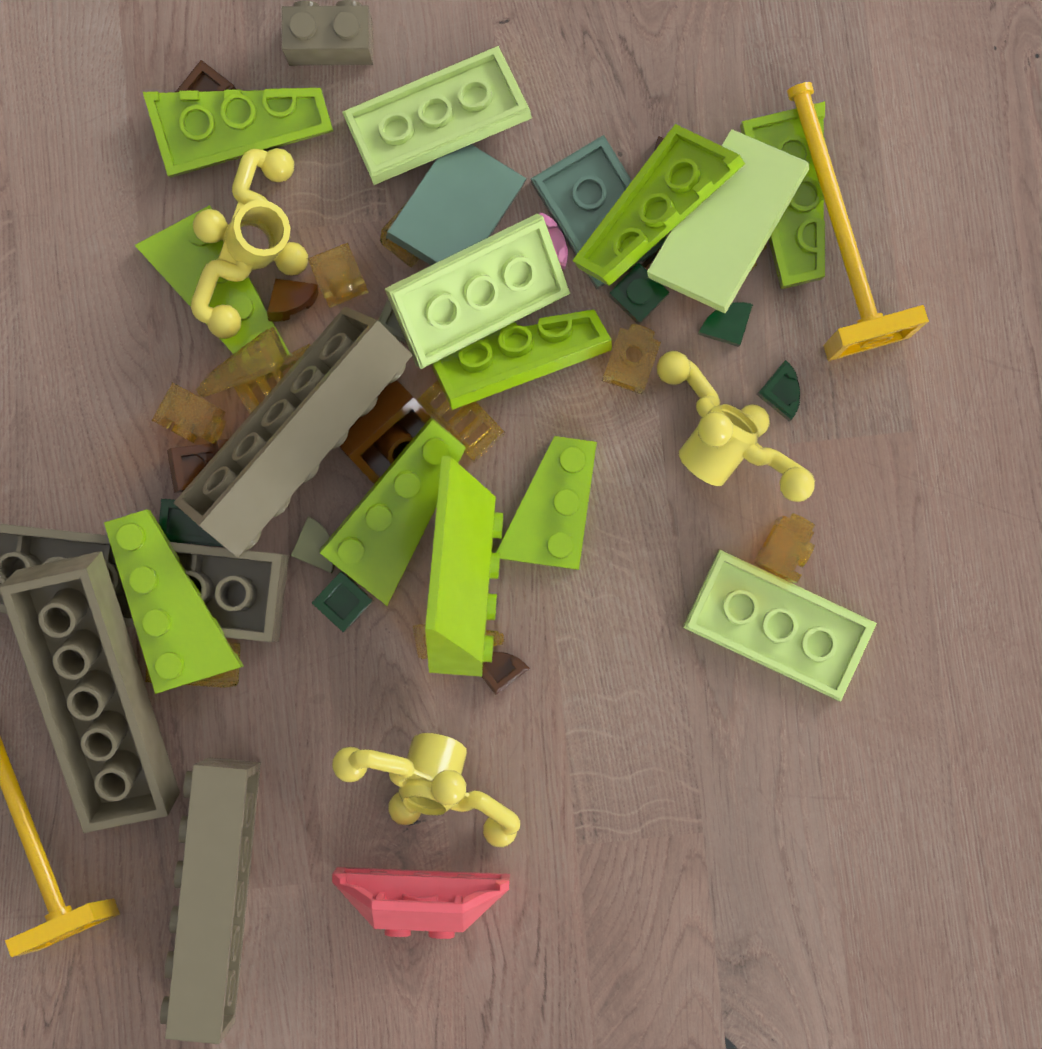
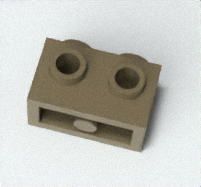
M352 0L339 1L336 3V6H319L318 3L313 1H298L293 6H282V50L289 66L373 65V21L369 6H362L360 2Z

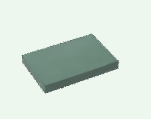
M604 135L531 178L533 187L561 229L575 255H577L632 182ZM667 237L662 238L627 271L653 255L663 246ZM587 274L596 289L605 285V283Z
M472 144L437 158L387 231L386 238L429 265H433L490 237L524 186L527 178Z

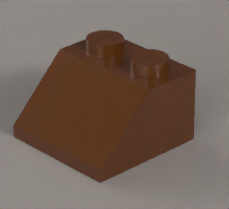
M396 380L388 383L377 396L374 408L366 415L359 417L350 427L346 440L339 447L369 480L375 484L431 417L419 402Z

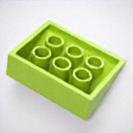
M450 456L441 457L425 625L429 673L482 677L483 662L492 663L494 636L485 634L487 620H495L497 594L489 593L490 579L499 578L500 553L492 552L493 538L502 539L503 513L495 512L496 496Z

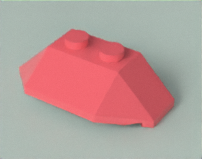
M337 867L332 874V883L374 929H385V935L390 937L411 936V930L429 931L428 936L431 938H454L455 932H464L509 890L510 874Z

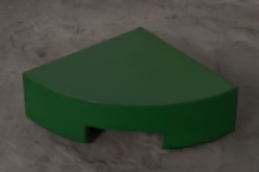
M745 302L731 303L726 314L715 310L707 317L698 335L739 347L753 304Z
M785 360L756 395L788 421H791L798 411L800 405V386L794 368Z

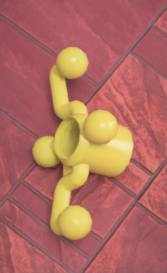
M275 148L268 152L261 149H250L243 154L232 184V193L238 203L230 224H227L223 214L212 209L202 210L194 218L193 230L198 239L204 243L223 241L219 258L210 261L202 270L191 301L192 314L196 319L207 324L210 332L218 338H231L241 328V317L238 311L231 305L222 304L214 308L209 307L219 277L233 282L243 281L250 275L252 270L264 268L273 261H275L279 271L285 275L293 276L302 273L308 265V254L305 248L299 243L288 242L291 228L288 217L283 210L274 203L269 202L261 194L249 190L257 166L261 168L264 176L272 182H283L292 176L294 160L291 154L284 149ZM250 225L261 229L268 238V249H258L248 244L243 238L240 228Z
M669 351L659 358L657 374L662 381L671 385H677L686 380L700 398L696 403V410L702 418L698 427L679 450V457L690 472L708 484L722 486L745 458L751 464L757 466L768 465L781 473L782 477L779 481L780 491L785 498L801 502L812 495L815 488V479L810 471L781 452L768 447L763 448L757 443L758 437L762 436L770 425L769 415L764 408L750 404L739 410L728 404L720 405L719 396L699 368L686 355L678 351Z
M434 733L415 735L412 738L407 758L375 750H360L356 747L342 748L333 758L332 769L336 777L344 782L359 781L368 768L389 772L390 780L399 786V792L391 798L388 804V812L392 820L397 824H413L419 819L421 814L442 815L449 809L458 812L477 809L489 817L483 825V834L486 841L494 847H506L511 844L517 835V831L520 829V820L513 811L483 792H466V782L462 772L467 750L462 743L453 738Z

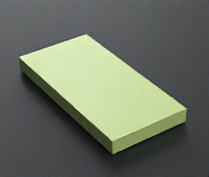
M499 46L342 111L374 185L532 119L530 109Z
M733 129L729 132L722 146L740 154L745 165L671 230L647 271L650 279L725 314L809 170V162Z
M535 214L385 288L408 348L413 354L412 357L415 365L420 369L570 294L545 220L539 214Z
M718 550L682 628L841 702L877 623L731 554Z

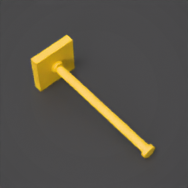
M804 82L789 88L787 94L789 100L794 101L861 318L857 320V324L837 329L823 345L827 360L832 361L909 339L927 324L929 320L924 305L883 316V313L877 312L811 97L814 93L813 85L811 82Z
M0 736V787L49 913L45 915V923L5 940L12 958L42 950L120 915L114 898L87 903L72 910L71 905H65Z

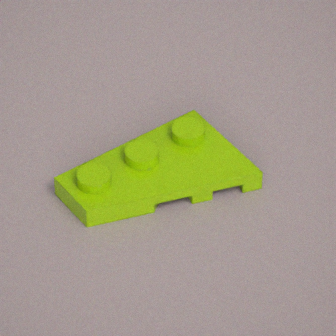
M554 436L496 552L500 553V559L579 570L597 442Z

